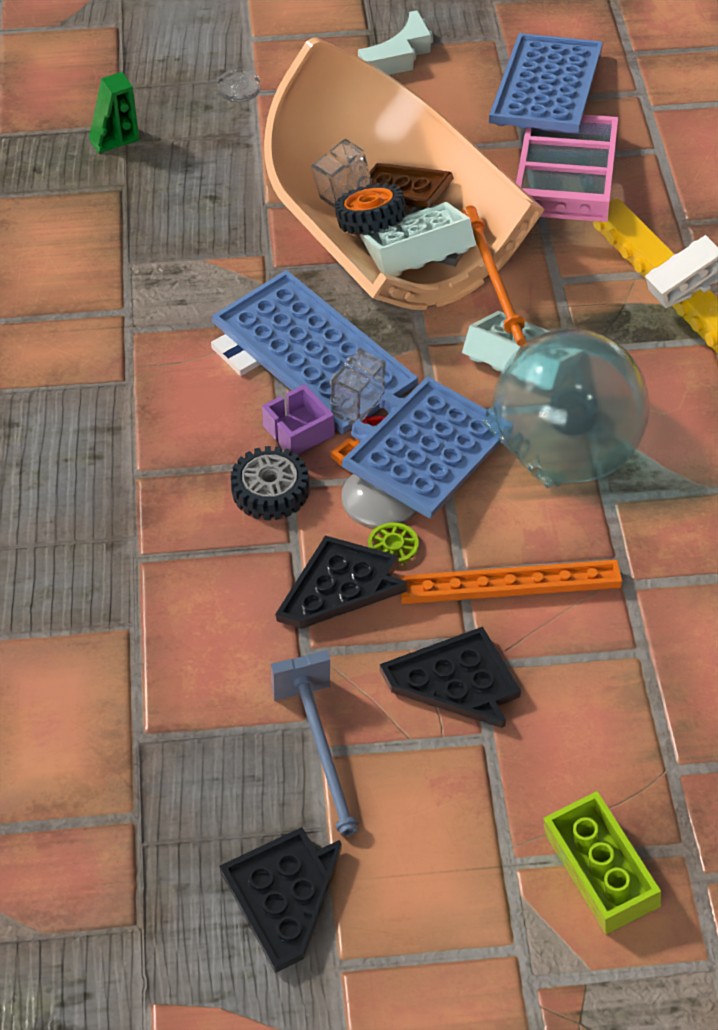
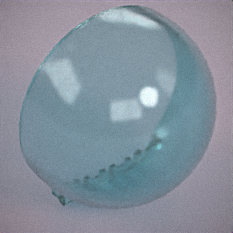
M576 328L557 329L529 340L509 358L496 382L492 407L486 411L485 415L487 417L482 423L495 436L501 432L502 435L498 438L500 442L512 454L516 453V458L530 472H533L536 468L539 469L535 477L547 489L553 484L559 487L564 482L591 481L616 471L636 451L648 423V389L639 366L633 357L617 342L590 330Z

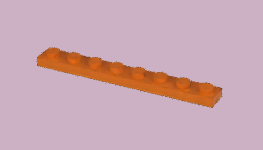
M618 560L399 576V579L408 582L409 587L407 592L400 594L402 604L621 588L622 585Z

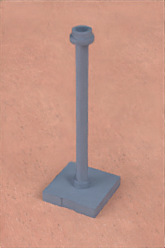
M325 650L299 658L272 663L271 691L274 701L301 695L338 814L339 821L335 825L336 829L340 832L341 836H350L358 831L357 826L359 823L356 817H351L312 694V691L330 687V657L328 651Z

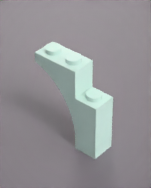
M418 11L409 12L408 22L400 33L381 44L358 49V57L387 75L413 70L416 55L431 52L433 34L431 30L427 29L425 19L421 18Z

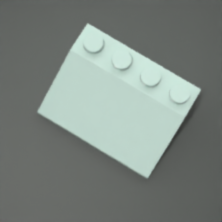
M448 202L406 215L405 218H402L401 222H396L397 225L389 226V229H379L380 232L376 233L371 231L370 234H365L364 232L359 234L379 271L394 277L402 274L404 270L410 268L419 269L425 265L424 263L442 261L447 258V255L465 253L470 247L476 246L470 218Z
M497 311L469 326L462 353L468 355L475 362L488 363L497 371L510 372L519 380H529L536 383L537 387L549 390L562 382L585 350L586 345L525 321V327L522 331L526 343L518 346L513 334L507 333L503 328L504 321L506 320L505 313Z

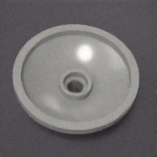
M352 474L347 479L342 489V505L347 515L358 524L375 529L382 524L390 522L404 524L417 512L355 474Z

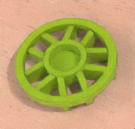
M390 522L376 527L368 538L369 548L383 550L395 555L398 554L400 556L399 564H407V561L412 559L418 552L419 540L417 534L412 528L402 523ZM393 528L391 533L387 532L385 529ZM398 529L404 530L401 535L397 533ZM409 533L412 538H405V537H406L407 534Z

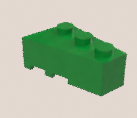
M123 72L101 78L89 134V140L98 154L140 140L133 86Z

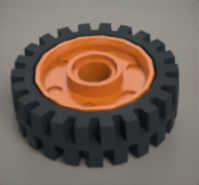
M376 183L375 186L368 184L365 188L360 186L357 187V190L352 189L349 193H344L342 197H339L334 206L340 229L344 232L348 231L350 234L354 232L355 234H361L362 232L370 234L371 231L376 233L380 232L379 229H389V226L393 227L397 225L396 222H401L407 213L403 191L399 186L396 187V185H390L389 183L383 185Z

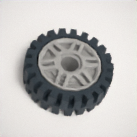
M265 446V451H261L260 447L255 448L254 454L248 451L245 453V458L241 456L237 460V464H234L233 471H231L233 500L237 503V507L240 510L244 509L246 515L249 516L253 512V518L259 519L261 515H263L264 520H270V516L273 515L275 520L281 519V514H284L285 517L291 516V510L296 513L300 506L305 504L309 495V474L304 460H300L299 455L296 453L292 455L289 449H285L282 452V448L277 446L274 451H271V446Z

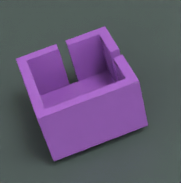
M305 384L286 393L287 416H285L284 398L282 396L262 405L263 427L275 440H279V445L284 450H291L292 455L294 453L299 455L334 436V414Z

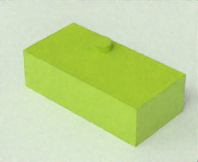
M598 791L543 818L546 837L606 935L661 907V890Z

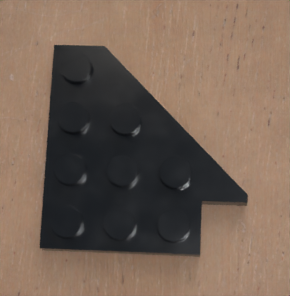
M325 535L275 614L277 622L302 629L407 592L409 589L407 581L391 577L399 564L398 555Z
M483 626L380 664V672L391 693L501 728L506 726V719L498 706L521 696L520 688Z
M303 827L219 866L220 873L275 973L304 959L342 850V843L338 840L316 851Z

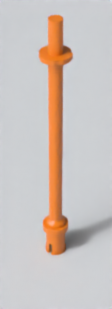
M466 206L468 214L465 209L462 210V213L470 218L475 241L506 316L503 328L507 333L513 334L518 346H522L526 343L522 331L525 327V319L521 315L515 314L484 237L485 224L483 220L479 218L475 206Z

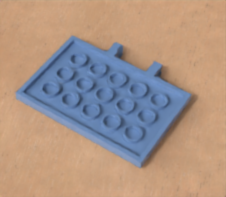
M427 376L405 399L398 398L388 391L381 396L379 407L386 409L388 415L377 426L373 427L369 424H364L360 422V419L353 423L351 435L359 440L360 443L343 458L341 467L430 519L511 433L513 424Z

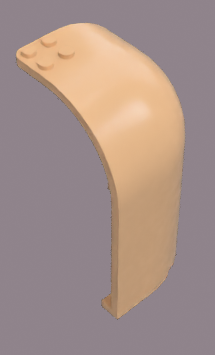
M311 38L304 44L285 74L273 98L267 118L264 141L266 169L272 187L283 204L373 299L412 310H426L427 306L431 305L441 307L472 293L485 283L483 279L489 275L477 243L476 246L470 247L467 252L463 253L456 267L430 261L424 263L425 265L419 269L410 268L404 270L402 274L396 277L381 273L360 235L355 234V232L350 234L348 231L344 232L340 229L334 207L339 197H342L344 193H349L352 189L355 190L376 163L452 172L454 179L436 200L434 206L448 202L460 212L465 209L467 214L466 206L473 205L476 207L479 218L485 224L483 234L498 271L511 258L545 210L430 104L380 69L322 39ZM406 205L407 212L412 207L411 205Z

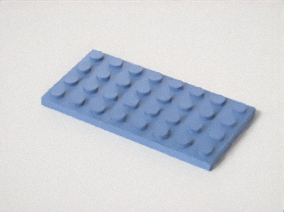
M519 33L491 108L489 123H494L498 126H518L523 129L530 127L539 128L543 131L557 130L564 133H579L601 56L603 41Z
M287 270L212 315L213 324L291 391L305 384L334 414V428L342 435L351 430L353 423L358 419L361 422L364 417H370L382 409L379 407V403L384 393L388 391L400 397L418 384V377Z

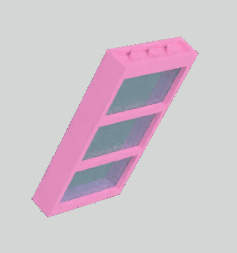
M583 115L579 133L526 128L516 183L545 209L540 217L599 222L608 221L618 117Z

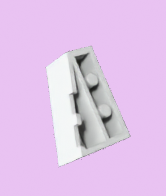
M706 235L692 242L689 247L673 255L668 261L652 269L645 276L648 290L665 308L691 298V293L700 289L703 292L710 290V285L718 282V247Z

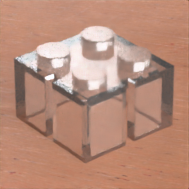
M343 139L330 150L333 156L346 163V165L327 153L311 165L319 196L332 207L335 206L337 199L342 197L344 193H349L352 189L357 190V187L360 186L365 188L366 185L372 184L369 169L366 167L368 165L364 150L347 139Z
M359 348L353 356L347 358L341 370L332 375L330 379L331 412L335 417L351 425L358 419L362 422L385 393V380L383 379L386 368L385 360Z

